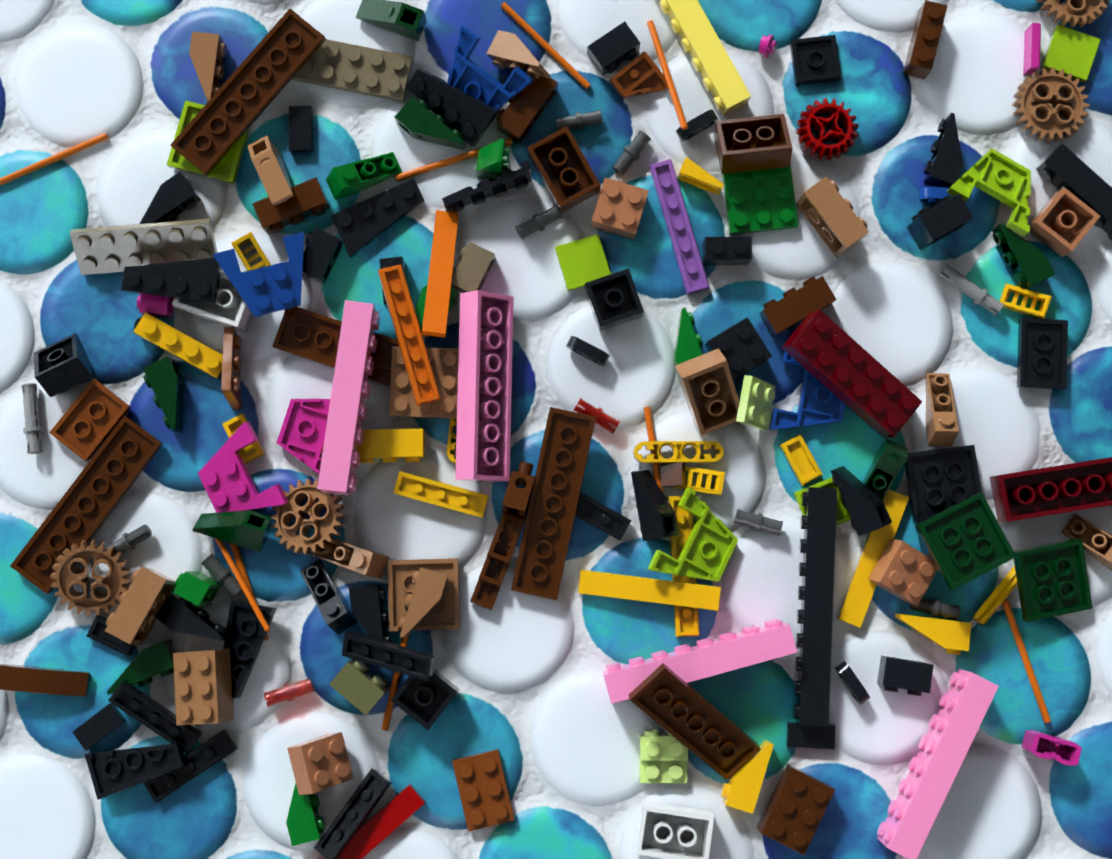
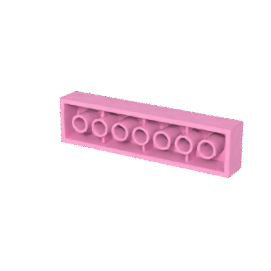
M481 290L460 293L455 480L506 482L510 480L513 296Z
M345 300L317 487L323 493L351 496V492L356 491L357 477H355L354 472L355 467L359 468L361 454H359L357 449L358 444L362 445L364 439L361 423L366 421L367 408L364 402L365 398L369 399L371 385H369L368 375L372 376L374 369L371 354L376 353L377 339H375L374 333L380 327L379 312L376 311L374 304Z
M774 619L764 622L765 626L761 628L753 625L742 628L743 633L727 632L720 634V639L714 641L713 639L705 638L696 641L697 645L692 647L687 644L674 647V652L667 653L665 650L654 652L651 654L652 658L645 660L640 656L629 659V664L623 666L620 663L607 665V670L602 671L611 704L629 699L628 695L662 663L686 683L798 653L790 624Z
M958 668L957 672L951 675L949 680L950 687L947 693H944L940 698V708L937 714H934L929 721L930 729L927 735H924L919 742L918 748L920 750L917 756L913 757L909 763L908 770L910 771L906 779L903 778L898 786L899 794L896 800L891 801L887 811L889 813L887 819L879 825L877 830V839L881 843L907 859H917L999 687L972 672Z

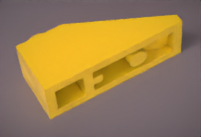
M895 613L897 620L938 647L945 648L946 653L960 655L961 650L969 651L972 623Z
M765 740L760 745L761 750L729 778L728 784L724 783L721 797H723L725 805L753 814L774 746L771 741Z

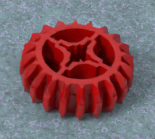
M827 98L823 99L822 104L816 100L813 106L809 104L806 107V112L802 111L800 114L801 119L797 121V126L800 128L797 129L796 134L801 136L798 140L799 143H806L803 151L809 148L812 150L810 157L818 153L819 160L824 155H826L828 161L833 158V155L836 158H840L841 152L844 154L848 153L849 147H853L855 144L853 139L858 137V133L855 130L858 129L859 124L853 123L856 120V115L849 116L852 111L851 108L843 109L844 102L838 106L836 105V98L830 104ZM821 114L832 115L829 118L816 117ZM837 120L841 122L844 129V133L842 132V129L838 127ZM831 122L832 124L830 126L829 132H827L825 136H823V133L825 132L824 129L828 127L829 123ZM810 126H812V129L816 131L818 137L817 140L812 135ZM826 140L839 142L833 145L823 144V142Z

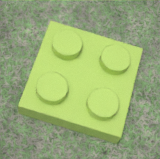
M744 375L736 421L758 430L767 431L768 424L771 421L772 402L775 399V386L754 376Z

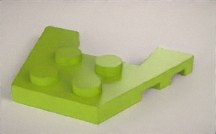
M991 148L947 190V193L952 196L960 194L965 202L969 199L974 186L1013 208L1006 227L1024 237L1030 231V225H1028V217L1030 216L1028 198L1031 195V170Z
M688 487L685 489L678 507L697 517V520L678 560L661 550H656L647 569L655 572L719 582L738 539L719 518L714 516L707 504L697 497L696 492Z

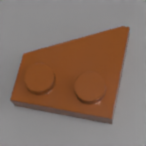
M645 51L609 80L623 99L668 90L664 74Z

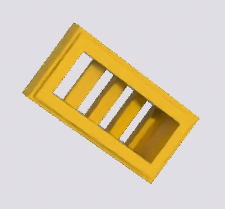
M685 157L677 179L720 195L724 184Z
M252 232L231 242L247 271L258 269L263 265H271ZM249 241L253 243V245L241 251L240 247ZM254 249L257 250L258 253L247 259L244 256ZM261 256L262 261L251 267L249 263Z
M1006 283L1000 302L1004 304L1003 308L1031 318L1044 319L1052 296ZM1010 291L1015 293L1011 303L1007 302ZM1019 294L1024 296L1021 306L1016 305ZM1028 298L1033 299L1030 309L1025 307ZM1037 301L1042 302L1039 311L1034 310Z
M685 466V471L688 472L686 485L674 487L682 490L690 487L695 492L720 496L722 494L725 472ZM693 473H697L696 486H691ZM703 475H707L705 488L701 487ZM712 476L716 477L714 489H710Z

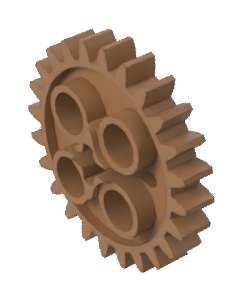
M1036 0V2L1043 3L1040 8L1041 11L1046 9L1049 11L1046 17L1054 16L1053 23L1060 19L1062 20L1061 24L1063 27L1067 22H1070L1071 28H1074L1077 23L1080 27H1083L1086 22L1091 24L1095 19H1098L1108 7L1106 4L1110 0H1066L1063 4L1059 3L1061 0Z
M1043 68L1039 74L1035 71L1030 77L1027 76L1023 83L1017 87L1019 91L1013 97L1018 100L1012 106L1018 109L1013 115H1020L1021 118L1016 123L1025 124L1022 131L1031 130L1029 137L1036 133L1038 134V141L1046 136L1047 143L1053 140V138L1056 142H1059L1062 137L1067 139L1071 136V133L1077 132L1079 130L1078 127L1085 123L1083 119L1088 116V113L1083 110L1087 109L1090 104L1083 101L1089 96L1081 94L1085 86L1078 88L1077 84L1080 80L1072 81V73L1065 77L1064 69H1061L1056 74L1055 68H1051L1048 73ZM1036 90L1041 91L1043 97L1037 95ZM1059 91L1063 92L1066 98L1061 97ZM1035 112H1039L1043 119H1039ZM1058 113L1063 114L1065 120L1060 119Z
M306 479L305 484L298 480L297 487L289 484L290 492L283 490L289 503L272 507L273 510L277 511L276 515L270 516L271 519L276 520V523L271 526V528L278 530L274 536L281 538L279 543L284 546L287 545L286 549L294 550L298 554H301L303 551L304 554L310 555L311 549L314 553L318 554L319 547L327 550L326 542L334 544L333 535H341L337 528L345 526L340 522V519L346 517V515L340 513L345 506L338 504L342 497L318 490L317 479L314 483L312 480ZM307 496L308 502L302 506L301 502ZM324 507H326L327 512L323 517H321L320 512ZM296 517L295 524L290 527V520ZM314 527L315 533L309 538V530Z
M85 540L81 542L80 547L73 543L71 550L66 548L63 551L64 556L59 555L56 559L59 563H55L52 566V569L57 572H53L50 578L57 581L53 582L51 587L59 588L54 595L63 596L61 604L67 601L70 603L68 610L74 606L77 607V614L82 609H85L87 616L90 615L92 610L99 615L102 608L106 612L110 611V605L116 608L121 594L124 591H128L129 586L126 584L131 579L125 576L131 569L123 568L127 563V559L119 560L122 552L112 553L114 546H111L108 550L105 549L104 541L100 546L96 545L95 540H92L90 546L87 545ZM90 558L94 559V565L92 568L91 575L92 579H95L91 584L92 597L88 596V590L90 588L91 578L88 576V574L91 572ZM74 562L83 563L85 569H77ZM104 563L108 565L109 571H102L98 564ZM78 584L82 586L84 592H77L73 585ZM104 586L108 593H100L97 587Z

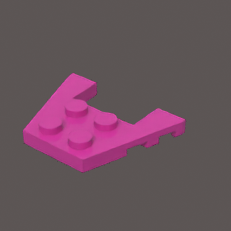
M291 399L276 443L319 474L330 399Z
M244 422L198 472L216 513L244 511L289 503L280 484H276L258 493L239 454L240 450L258 441L250 422Z

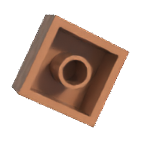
M605 177L592 217L591 227L634 240L649 190Z
M1063 187L1050 198L1029 224V232L1063 257L1075 249L1100 218V215Z
M890 539L868 580L903 602L918 606L938 567L934 560L904 541Z
M342 732L326 734L287 748L299 795L314 794L354 779Z

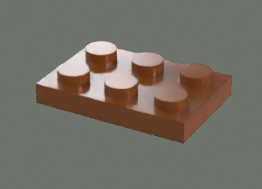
M93 378L49 433L84 461H89L132 407L97 379Z
M498 749L452 760L468 832L515 820Z

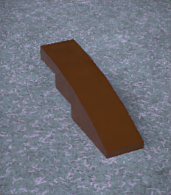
M503 512L470 603L492 611L525 519Z
M0 664V689L86 697L89 672Z

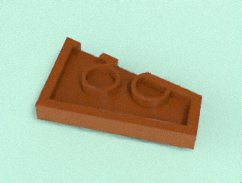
M224 327L221 391L232 410L242 409L241 359L239 356L242 340L241 336L237 335L234 327Z

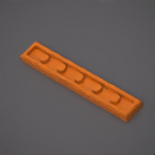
M436 210L422 335L444 338L446 335L459 213Z
M402 265L379 269L378 275L416 406L440 400L439 392Z

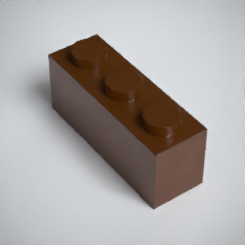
M925 0L918 10L903 74L925 79L931 72L947 5Z
M532 77L534 81L512 98L507 109H502L496 118L497 129L519 145L558 91V82L550 77Z
M317 177L293 186L294 196L276 206L272 205L269 197L252 203L261 226L267 234L279 233L285 226L290 224L298 225L305 221L304 218L312 215L320 216L326 212V209L330 208Z
M813 276L802 283L804 287L797 291L795 288H792L782 294L783 299L777 302L775 299H772L763 305L764 309L760 312V316L773 337L803 321L810 312L822 310L837 300L823 276L818 279Z

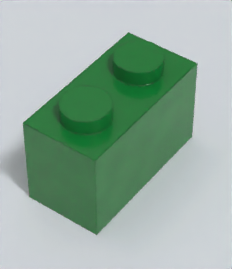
M185 571L184 574L181 573L174 584L176 589L173 593L196 606L211 605L221 584L216 583L214 579L200 571Z

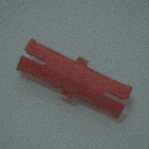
M582 398L579 399L578 405L573 409L574 412L595 416V423L611 432V434L615 432V427H618L620 423L619 420L602 412V408L599 407L597 409L582 400Z
M309 677L293 684L288 682L284 684V687L264 692L265 701H268L266 702L267 706L270 707L286 700L291 702L294 701L295 697L314 692L311 678Z

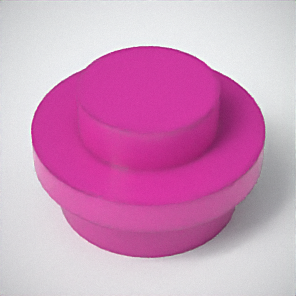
M773 35L763 36L760 41L759 54H762L764 58H768L770 54L773 55L775 52L777 41L774 40Z

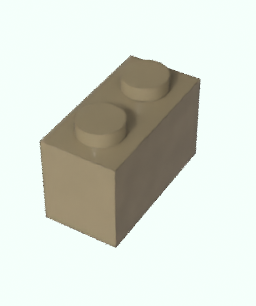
M469 242L468 246H464L459 254L458 259H460L457 268L453 267L451 286L462 293L480 290L496 259L495 254Z

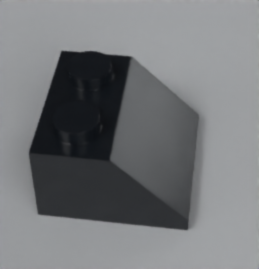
M76 333L34 353L35 379L49 397L63 394L69 388L77 384H83L92 378L91 363Z

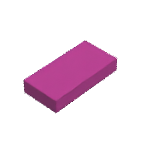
M1032 23L1025 30L1023 75H1031L1040 67V23Z

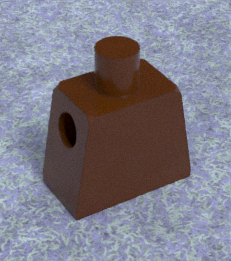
M520 462L518 472L512 471L502 503V514L506 512L522 519L525 518L535 477L531 476L534 465L528 462ZM523 485L524 488H518L517 486Z

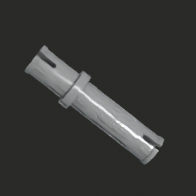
M946 264L938 274L939 277H942L974 300L973 303L975 305H981L994 316L1004 305L988 294L986 288L981 289L949 266V264Z
M27 383L21 385L25 416L23 432L26 434L27 454L43 453L41 441L43 427L40 426L37 384Z

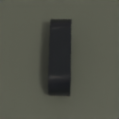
M713 109L687 122V129L682 130L679 127L676 133L680 140L684 142L710 128L719 119Z
M571 336L566 345L568 349L601 366H605L610 357L606 352L575 336Z
M845 661L834 668L860 705L870 699L868 692Z

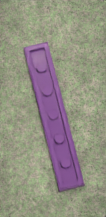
M669 159L649 165L650 173L686 294L688 296L709 290V284L672 160Z

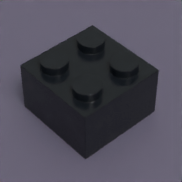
M960 194L953 198L951 195H947L934 206L930 207L929 205L917 212L918 214L911 218L913 222L907 228L919 249L922 250L959 230L972 220L973 216Z
M629 268L585 283L584 290L599 331L643 316L644 310Z
M748 317L710 339L705 344L709 352L719 348L728 362L733 381L772 357Z
M433 668L432 679L429 681L409 676L391 701L429 730L460 689Z

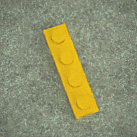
M146 312L133 331L134 334L216 379L222 371V354Z
M402 471L398 473L393 494L480 518L484 517L489 495Z

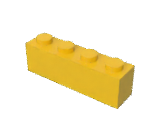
M362 429L364 431L363 444H358L357 449L359 454H361L360 463H373V459H383V463H396L397 458H406V462L416 463L420 462V458H425L424 429Z

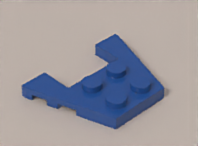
M465 25L460 27L459 42L455 47V59L453 67L450 68L447 84L458 87L464 93L484 101L490 107L500 109L534 81L522 69L515 67L505 84H501L469 58L481 37Z
M303 232L283 237L289 261L246 272L240 271L234 249L213 254L214 259L220 265L254 317L301 306L304 251Z
M785 350L783 351L781 363L803 367ZM805 369L797 413L774 408L769 430L842 422L846 404Z

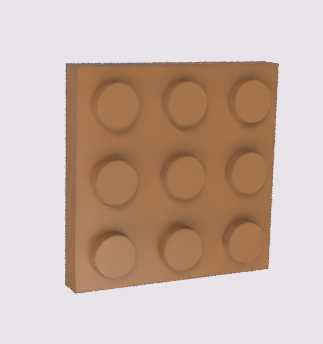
M392 346L389 416L457 419L459 348L425 347L440 400L416 406L400 347Z
M458 558L388 560L389 631H399L400 619L402 616L406 617L408 608L405 607V602L408 594L413 593L415 585L411 584L414 572L419 571L420 567L448 574L449 578L443 598L411 631L460 629Z

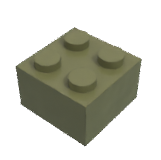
M352 659L345 664L329 685L364 715H367L389 691L390 687L387 686L389 682L380 674L374 675L369 670V664Z

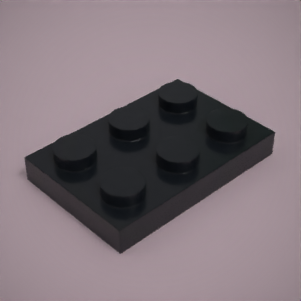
M1019 319L1017 387L1053 390L1066 389L1068 320Z

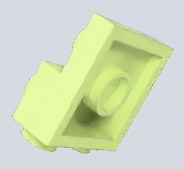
M645 730V734H639L640 783H687L688 748L669 732L668 734H659V730Z

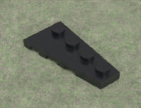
M422 68L417 69L406 86L418 99L424 101L436 115H440L450 128L456 129L471 147L478 143L500 112L499 109L488 106L484 101L464 93L458 87L447 84L443 79Z
M528 160L520 163L522 168L516 171H511L510 168L502 171L496 180L487 178L480 181L475 189L466 187L442 198L446 211L456 213L462 211L466 205L472 203L473 205H478L485 202L488 197L505 195L507 190L527 187L529 182H532L531 168Z
M413 178L335 213L331 217L350 258H352L361 248L370 244L375 237L389 229L394 222L407 215L421 204L424 199Z
M214 257L129 266L124 268L121 290L130 293L216 304L222 268Z
M231 600L226 634L232 639L224 641L223 649L230 648L231 698H241L267 632H265L250 603ZM257 604L270 627L277 608Z
M180 743L84 754L97 800L187 766Z

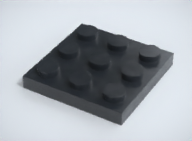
M974 445L907 453L908 458L904 465L913 523L923 522L981 492Z

